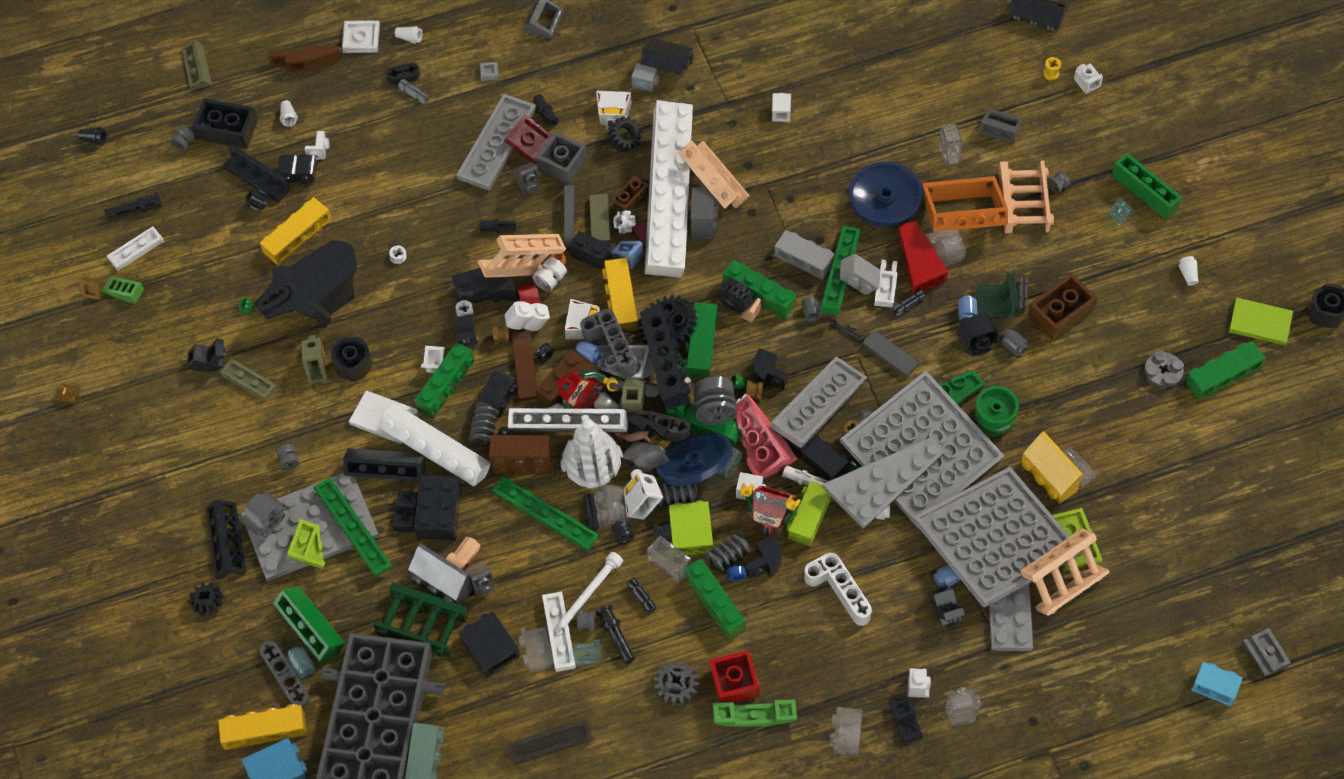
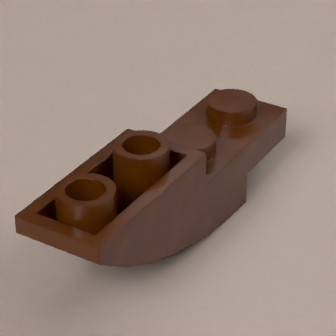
M305 45L304 51L269 50L268 57L271 67H286L288 73L317 70L335 64L342 60L340 46Z
M651 162L637 177L633 176L611 199V202L626 211L649 196Z

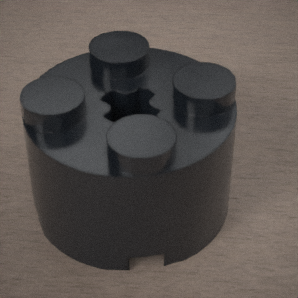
M1325 284L1323 287L1315 290L1308 306V314L1313 324L1326 328H1338L1344 322L1343 287L1336 284Z
M980 312L969 318H962L956 331V336L966 353L974 357L991 351L990 347L994 343L997 345L1001 338L1000 333L986 312Z
M355 336L353 338L343 337L332 347V362L336 373L341 378L350 382H356L370 371L373 365L368 345L363 339Z

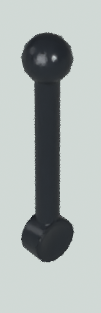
M836 320L830 322L832 328H838L857 338L859 342L865 340L863 335H857L842 327Z

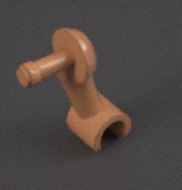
M639 431L628 434V432H613L614 435L619 437L620 441L633 442L645 439L649 444H653V441L647 436L648 431Z

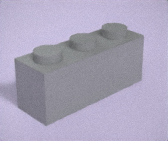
M787 230L782 234L774 249L775 257L822 280L832 267L834 253L829 249L822 248L813 241L801 238L798 234Z

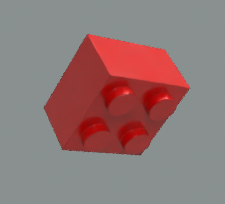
M749 650L709 660V670L719 703H735L760 696V686Z

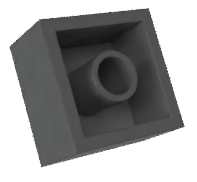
M555 131L536 157L537 168L539 171L569 184L587 160L586 146Z
M692 188L691 239H713L714 232H717L718 200L708 188Z

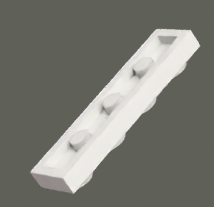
M562 592L542 595L555 671L575 669L568 624L565 628L559 627V621L566 614Z

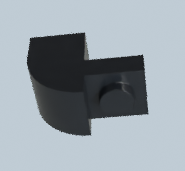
M473 315L454 317L458 343L464 346L476 345L477 337Z
M216 338L209 347L194 344L187 354V369L200 372L221 369L226 352L224 340Z
M759 348L753 359V378L755 382H763V388L768 382L773 387L785 389L788 383V374L775 369L777 355Z
M772 535L756 543V552L760 558L746 564L749 579L760 577L765 571L772 577L779 571L782 550L776 537Z
M946 586L929 592L934 612L942 626L959 621L961 616L965 615L963 607L957 605L952 588Z

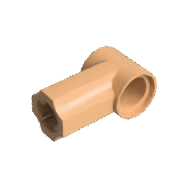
M466 537L457 550L447 556L446 560L465 571L466 568H469L470 561L481 546L475 539Z

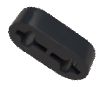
M408 63L392 67L387 70V80L392 85H398L402 79L408 82L415 81L420 77L419 66L416 63Z

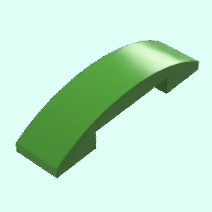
M775 700L773 704L734 705V702L713 703L714 724L758 727L797 721L795 700Z

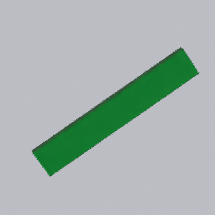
M842 226L820 312L836 315L840 313L847 283L840 279L841 260L855 254L861 233L859 228Z
M504 476L492 489V494L589 552L599 538V534Z
M329 477L314 486L315 492L375 578L391 569L392 564L333 480Z

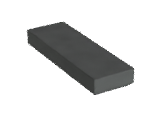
M875 330L862 344L863 347L906 378L919 366L918 361Z

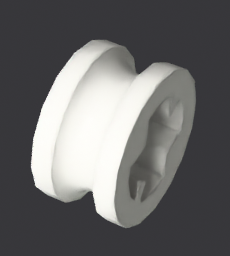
M394 246L390 249V260L393 263L400 264L406 260V250L404 247Z
M467 300L459 301L456 305L457 316L473 315L472 304ZM466 307L467 311L463 312L462 308Z

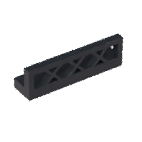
M233 144L228 147L231 157L223 164L224 169L252 187L263 190L267 193L268 197L278 203L290 192L287 178Z
M215 499L206 508L215 577L223 579L229 573L244 575L247 571L236 502ZM223 507L230 508V517L224 512ZM226 523L233 528V534L226 528ZM230 540L236 545V551L229 546ZM232 558L238 562L239 567H232Z

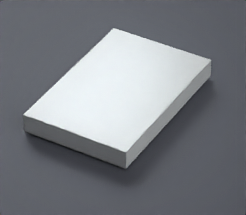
M366 390L350 418L349 424L402 444L400 440L378 427L383 412L395 404L414 416H417L418 410Z

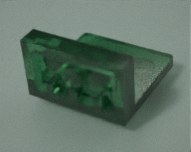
M1007 274L1006 281L1002 284L975 286L978 314L986 312L991 319L1017 318L1019 299L1015 274Z

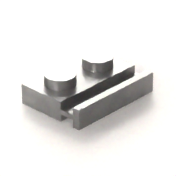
M1269 628L1242 641L1243 646L1263 678L1289 666L1291 663Z

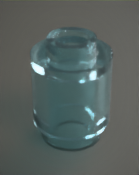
M294 647L288 652L286 659L296 675L305 678L314 672V663L303 647Z

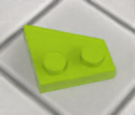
M300 519L287 557L323 569L325 562L323 560L319 525Z

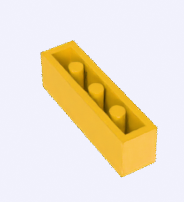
M313 197L310 201L304 203L302 208L296 213L291 214L289 219L283 224L278 225L269 236L263 238L260 242L263 253L279 265L332 220L329 209Z
M627 258L605 261V268L602 269L603 280L607 279L608 283L604 284L606 295H610V300H607L608 309L614 312L622 331H638V320Z
M291 704L281 709L269 708L259 713L247 712L242 716L229 715L224 717V719L218 720L220 743L224 750L307 735L304 711L301 705Z

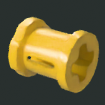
M1056 57L1048 58L1045 62L1046 68L1043 75L1047 80H1056L1059 77L1058 70L1061 68V61Z

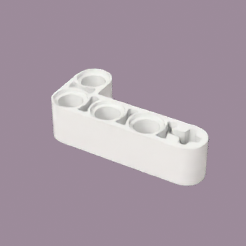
M827 553L806 565L804 580L807 585L818 586L828 581L852 620L860 626L869 623L872 612L871 605L836 554ZM833 563L835 566L828 567L826 564ZM815 572V573H817L818 575H817V576H811V575H809V573ZM838 579H843V580H845L846 582H845V583H839V582H837L836 580H838ZM854 595L856 598L849 599L847 596Z

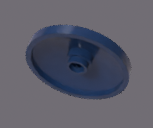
M877 162L862 168L854 176L850 184L849 200L854 212L867 223L879 227H895L910 221L918 213L922 205L923 188L919 178L907 167L893 162Z
M703 433L694 435L676 443L665 452L669 461L657 467V473L662 482L668 485L684 486L694 484L719 472L731 459L733 448L729 439L722 434Z

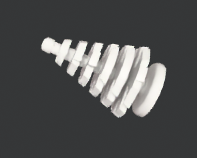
M586 418L579 425L578 429L575 430L571 442L570 439L567 442L562 454L561 468L563 472L567 471L568 478L580 486L599 488L609 483L613 475L616 477L621 466L620 458L623 455L621 448L616 445V442L605 431L603 432L599 425Z

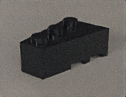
M481 268L451 276L458 302L462 300H467L470 303H481L485 300H494V302L512 300V302H518L511 276L485 278Z

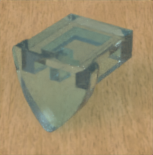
M595 639L594 644H574L575 664H600L601 639Z

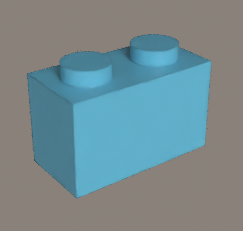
M1203 662L1196 676L1192 691L1231 706L1237 695L1242 677L1233 671L1220 669L1213 663Z

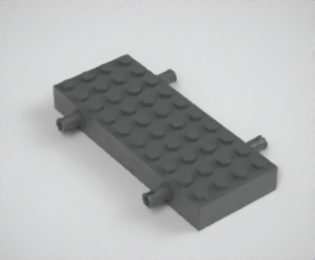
M350 633L342 669L324 667V672H322L323 681L338 682V687L316 779H405L413 723H418L423 697L426 693L443 696V691H445V683L427 681L433 654L430 643Z

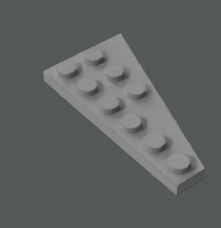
M930 437L824 483L821 487L864 529L941 457L945 450Z

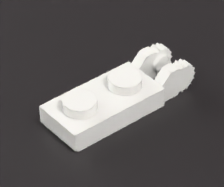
M882 260L880 287L876 290L874 305L893 308L897 280V261H893L892 271H885L886 260Z

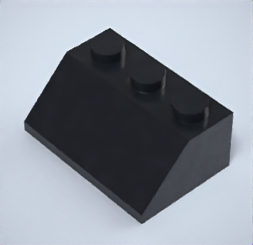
M1012 0L1008 14H1011L1013 19L1022 20L1024 18L1029 20L1028 23L1038 26L1040 23L1045 25L1046 29L1055 31V29L1061 27L1069 6L1051 0Z

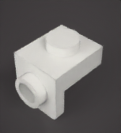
M317 131L316 146H305L306 155L315 156L316 160L325 159L326 149H329V138H326L324 131Z
M425 346L424 364H421V368L426 369L427 373H434L445 358V347Z

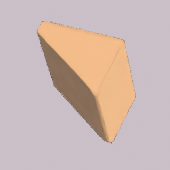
M756 298L752 300L740 317L753 322L761 310V299Z

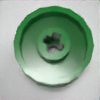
M990 386L984 389L976 400L973 414L975 424L983 433L991 436H1001L1008 433L1014 427L1019 409L1017 397L1008 388L1002 386Z

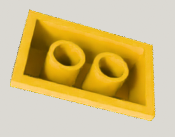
M1042 432L1025 450L1021 462L1024 469L1033 474L1036 482L1047 490L1049 497L1060 504L1078 491L1083 474L1045 432Z

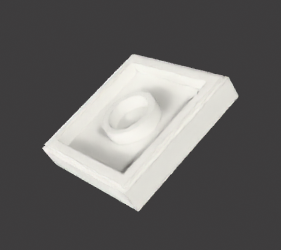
M344 21L343 53L378 52L379 21Z

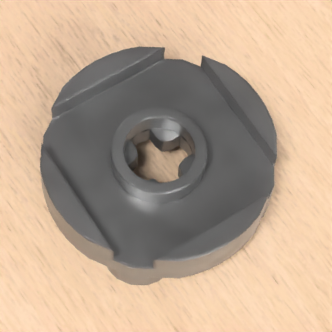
M1157 351L1146 361L1144 374L1147 376V381L1156 388L1166 389L1171 386L1175 387L1182 379L1184 364L1170 353ZM1160 368H1166L1169 373H1161Z

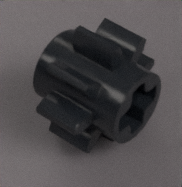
M256 188L255 191L250 190L245 198V201L248 203L247 207L256 212L258 209L263 210L268 204L267 193L259 188Z

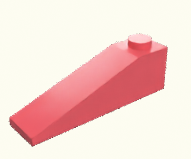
M750 395L745 396L736 404V419L744 440L742 444L746 448L748 456L746 458L747 464L753 475L762 476L765 479L783 471L786 465L789 466L797 460L780 433L770 427L771 422Z

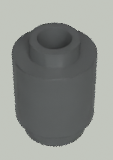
M1007 329L1002 333L1000 341L1012 354L1018 356L1023 355L1027 351L1028 341L1015 330Z

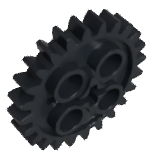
M671 295L669 299L664 296L663 301L657 299V304L650 303L651 307L661 303L665 310H669L672 317L669 321L676 333L673 336L678 344L680 342L686 344L684 339H691L689 333L695 332L693 326L698 325L695 321L698 319L695 314L697 311L691 302H688L686 298L682 299L679 295L676 299ZM641 320L638 322L641 325L638 328V330L640 331L639 336L642 338L643 342L646 345H648L643 323Z

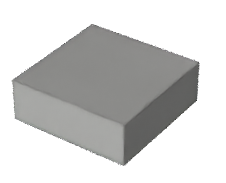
M497 62L480 63L481 81L499 80Z

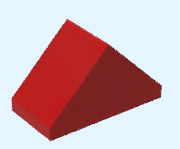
M534 282L516 287L519 301L529 304L540 303L538 290Z

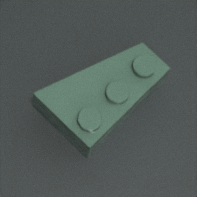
M413 723L405 779L438 778L436 769L437 764L439 765L440 749L445 727Z

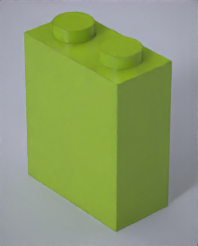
M694 501L693 503L684 504L677 502L669 505L673 555L684 556L705 554L706 551L711 552L713 539L709 503Z

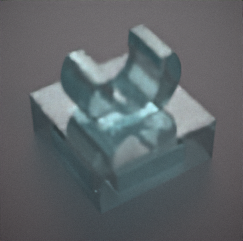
M1122 198L1117 199L1108 211L1119 225L1124 224L1134 212Z

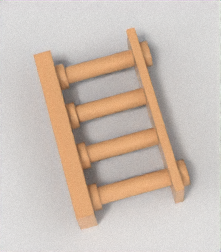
M691 140L678 152L724 209L730 204L734 208H738L750 197L704 141L696 146Z
M1040 161L1039 170L1016 171L1008 169V162H1000L998 171L1000 190L1008 207V225H1004L1005 233H1012L1013 226L1017 224L1044 223L1045 232H1049L1050 226L1054 224V215L1050 214L1046 180L1048 179V168H1045L1044 161ZM1039 177L1040 185L1013 186V184H1010L1012 178ZM1041 192L1042 200L1015 201V199L1011 198V195L1013 193ZM1015 208H1043V216L1013 215V210Z
M559 234L500 235L497 238V243L501 250L493 259L479 260L478 264L485 278L533 276L539 268H542L541 263L549 254H562L566 248ZM535 254H539L537 258H532Z
M1083 528L1021 570L1023 578L1036 583L1043 602L1035 606L1037 611L1047 616L1055 613L1058 608L1094 583L1101 581L1104 576L1110 573L1108 569L1097 565L1089 548L1090 544L1097 540L1093 532ZM1081 550L1089 568L1082 575H1080L1074 556ZM1065 561H1067L1074 579L1066 586L1058 569ZM1050 572L1058 588V591L1049 596L1043 581V577Z

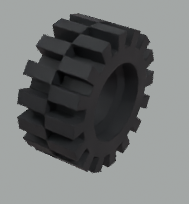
M625 116L618 118L607 129L609 131L607 136H610L607 140L608 142H613L611 146L615 145L617 151L621 149V152L629 151L642 138V135H639L642 132L641 129L638 130V127H640L639 123L635 125L636 120L630 121L631 117L626 119ZM620 128H625L629 132V140H623L620 137Z
M731 278L726 279L717 291L719 300H722L721 302L726 304V307H731L733 311L736 309L737 312H744L754 298L753 293H750L751 290L747 289L746 285L743 286L742 282H737L736 279L732 280Z

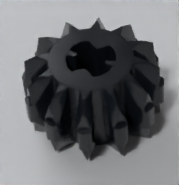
M202 582L200 588L194 586L195 592H190L189 595L191 598L189 604L192 606L193 612H199V615L202 617L206 612L210 617L212 611L218 613V607L223 606L222 599H224L219 586H214L211 582L207 586Z

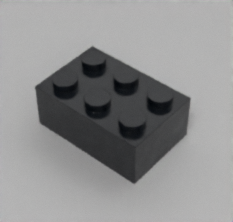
M203 98L192 129L197 140L229 146L233 144L236 147L247 149L257 125L258 117L254 107Z
M420 475L414 524L417 539L456 540L462 492L460 477Z

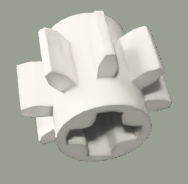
M631 211L617 212L618 215L613 220L614 228H618L619 233L632 232L631 228L636 226L635 216L630 215Z

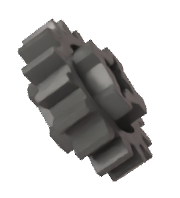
M679 660L677 665L670 661L669 667L663 664V671L657 670L658 677L654 678V683L657 684L655 685V691H659V698L665 697L664 703L671 700L673 706H675L676 701L683 705L684 699L690 702V695L696 696L695 689L699 688V683L696 682L698 681V675H694V668L688 669V663L681 666V661ZM666 677L667 682L665 683V686H663V680ZM688 680H690V686L687 689L686 684L688 683Z

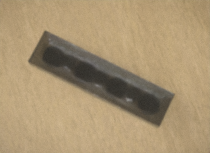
M585 719L509 743L508 748L513 764L517 765L593 741V736L588 720Z

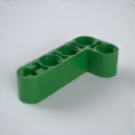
M690 402L672 410H668L666 407L667 415L687 420L691 431L699 434H722L729 439L731 446H735L741 434L738 423L733 420L719 425L700 423L696 417L695 405Z

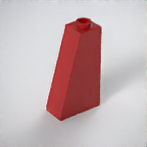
M914 221L903 224L899 228L898 239L912 293L915 295V292L918 290L925 291L946 282L948 270L918 223Z

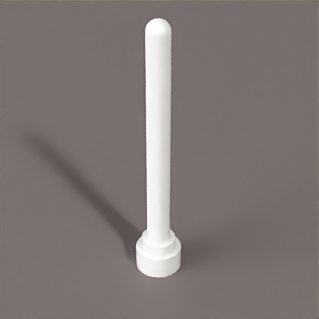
M610 552L606 557L603 569L559 621L560 628L567 626L610 571L620 567L623 559L617 553Z

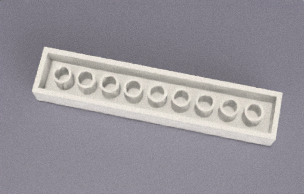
M657 100L654 108L645 274L681 278L685 270L690 167L678 152L691 141L692 104Z

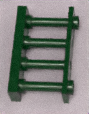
M392 582L389 590L394 600L383 623L374 620L375 632L384 638L389 636L400 640L430 643L433 654L439 657H443V655L450 657V648L446 644L456 622L459 620L466 622L468 617L467 607ZM404 601L411 603L412 607L402 629L390 626L400 604ZM423 607L428 609L430 614L420 636L409 633L419 609ZM443 614L448 616L449 620L439 642L427 639L437 616Z

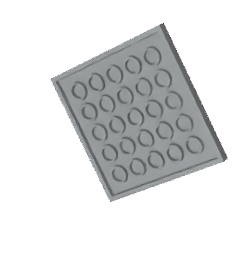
M927 371L923 372L840 439L842 445L862 467L930 437L945 450L941 457L894 500L896 505L913 523L915 515L964 491L1004 458L1001 451Z
M1011 467L915 515L913 518L914 523L983 608L1031 583L1032 581L1023 578L1021 570L1070 537ZM1082 550L1074 556V559L1081 556Z

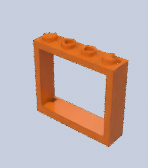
M995 176L922 183L923 203L934 232L1008 225V207ZM987 183H992L990 187H987ZM991 196L995 208L936 213L933 202Z

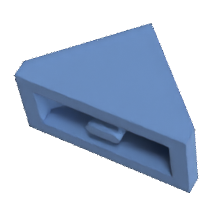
M621 241L611 251L612 257L615 259L627 258L630 270L643 259L641 241Z

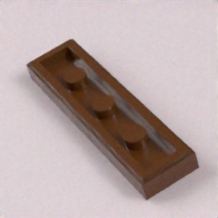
M531 331L512 332L519 401L537 399Z

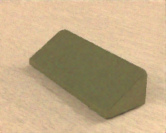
M193 40L182 48L190 90L212 85L204 46L198 41Z

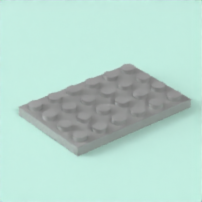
M344 473L331 477L373 539L379 538L355 477L344 476ZM321 482L277 499L284 505L283 512L286 515L280 523L276 522L272 526V532L268 537L258 536L247 528L267 582L309 566V564L287 557L300 519L319 525L323 560L354 548L315 492L313 487Z

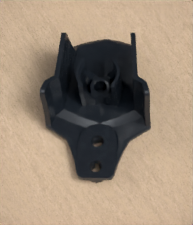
M332 240L290 267L279 266L272 269L273 281L255 301L257 309L266 319L298 311L313 318L323 328H326L331 322V314L355 298L353 276L357 271V262L352 245L343 241Z

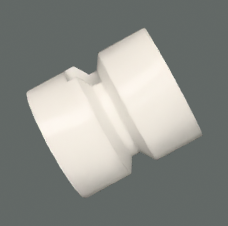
M548 257L542 264V268H539L532 276V279L539 288L546 292H551L558 284V281L565 276L567 269L556 258Z

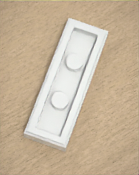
M152 226L107 255V258L115 269L119 271L163 243L164 240Z

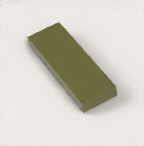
M608 194L590 195L591 236L609 244Z
M232 358L220 371L221 376L265 402L277 389L275 383Z

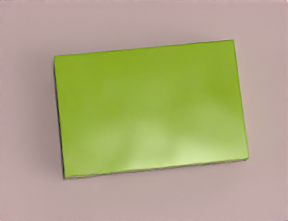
M1236 298L1229 332L1286 346L1293 311Z
M1083 508L1052 515L1069 536H1072L1082 528L1091 532ZM1093 542L1089 548L1096 564L1102 563L1096 542ZM1083 552L1081 556L1075 558L1078 569L1088 566ZM1067 563L1061 566L1063 572L1070 571Z

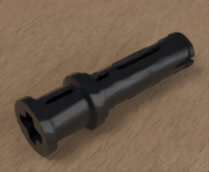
M154 192V195L144 198L140 196L137 201L105 209V214L109 221L138 211L145 213L148 209L162 208V203L158 192Z
M611 604L604 605L596 611V615L602 620L604 631L609 632L624 664H629L636 657L620 629V620L616 619L612 611L613 606Z

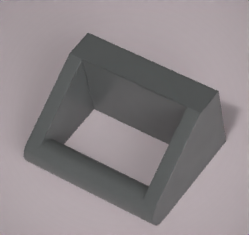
M537 0L532 7L523 30L531 34L552 38L564 9L550 0ZM542 10L555 13L549 29L537 23Z
M989 108L981 122L980 133L1014 143L1023 119ZM990 116H992V117H995V118H998V119H1001V120H1005V121L1014 123V124H1016V125H1015V126L1008 125V124H1005V123H1002V122H999V121H996V120H992V119H989V118H990Z

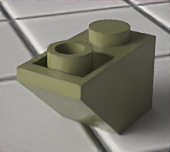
M626 378L622 394V409H625L628 414L642 415L645 379Z

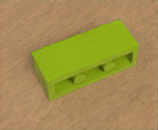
M810 481L808 487L803 488L801 498L803 499L798 505L797 516L788 523L786 531H789L788 539L811 547L832 498L821 487V484Z

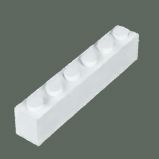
M397 404L383 412L378 425L383 431L472 486H475L486 477L491 465L488 460Z
M509 408L508 428L512 431L575 432L579 425L582 424V421L589 418L599 425L603 432H627L628 413L625 409Z

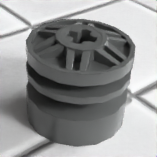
M714 376L704 378L694 384L693 394L696 403V417L700 423L719 425L730 422L736 417L737 411L733 382L730 379Z

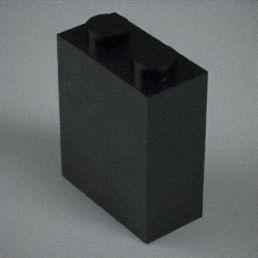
M653 38L643 48L641 65L681 75L693 64L695 55L691 47Z
M494 612L482 615L478 621L464 626L459 632L461 642L486 678L520 657L518 646Z

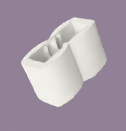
M522 301L513 303L504 315L507 327L511 329L524 328L530 331L540 330L550 318L546 305L540 303L529 304Z

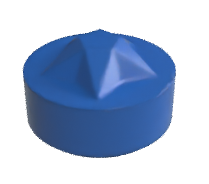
M733 566L727 569V579L730 581H742L747 577L745 567Z

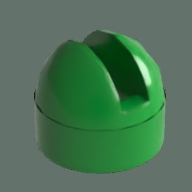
M245 297L239 300L238 307L241 313L249 314L254 310V304L251 299Z
M732 375L730 380L733 382V389H743L745 386L744 378L739 375Z

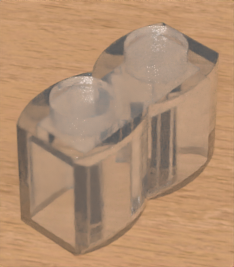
M956 124L943 126L940 130L941 138L938 145L944 163L955 164L962 157L963 142Z

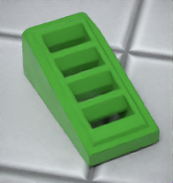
M110 276L102 293L136 304L144 288L139 282Z

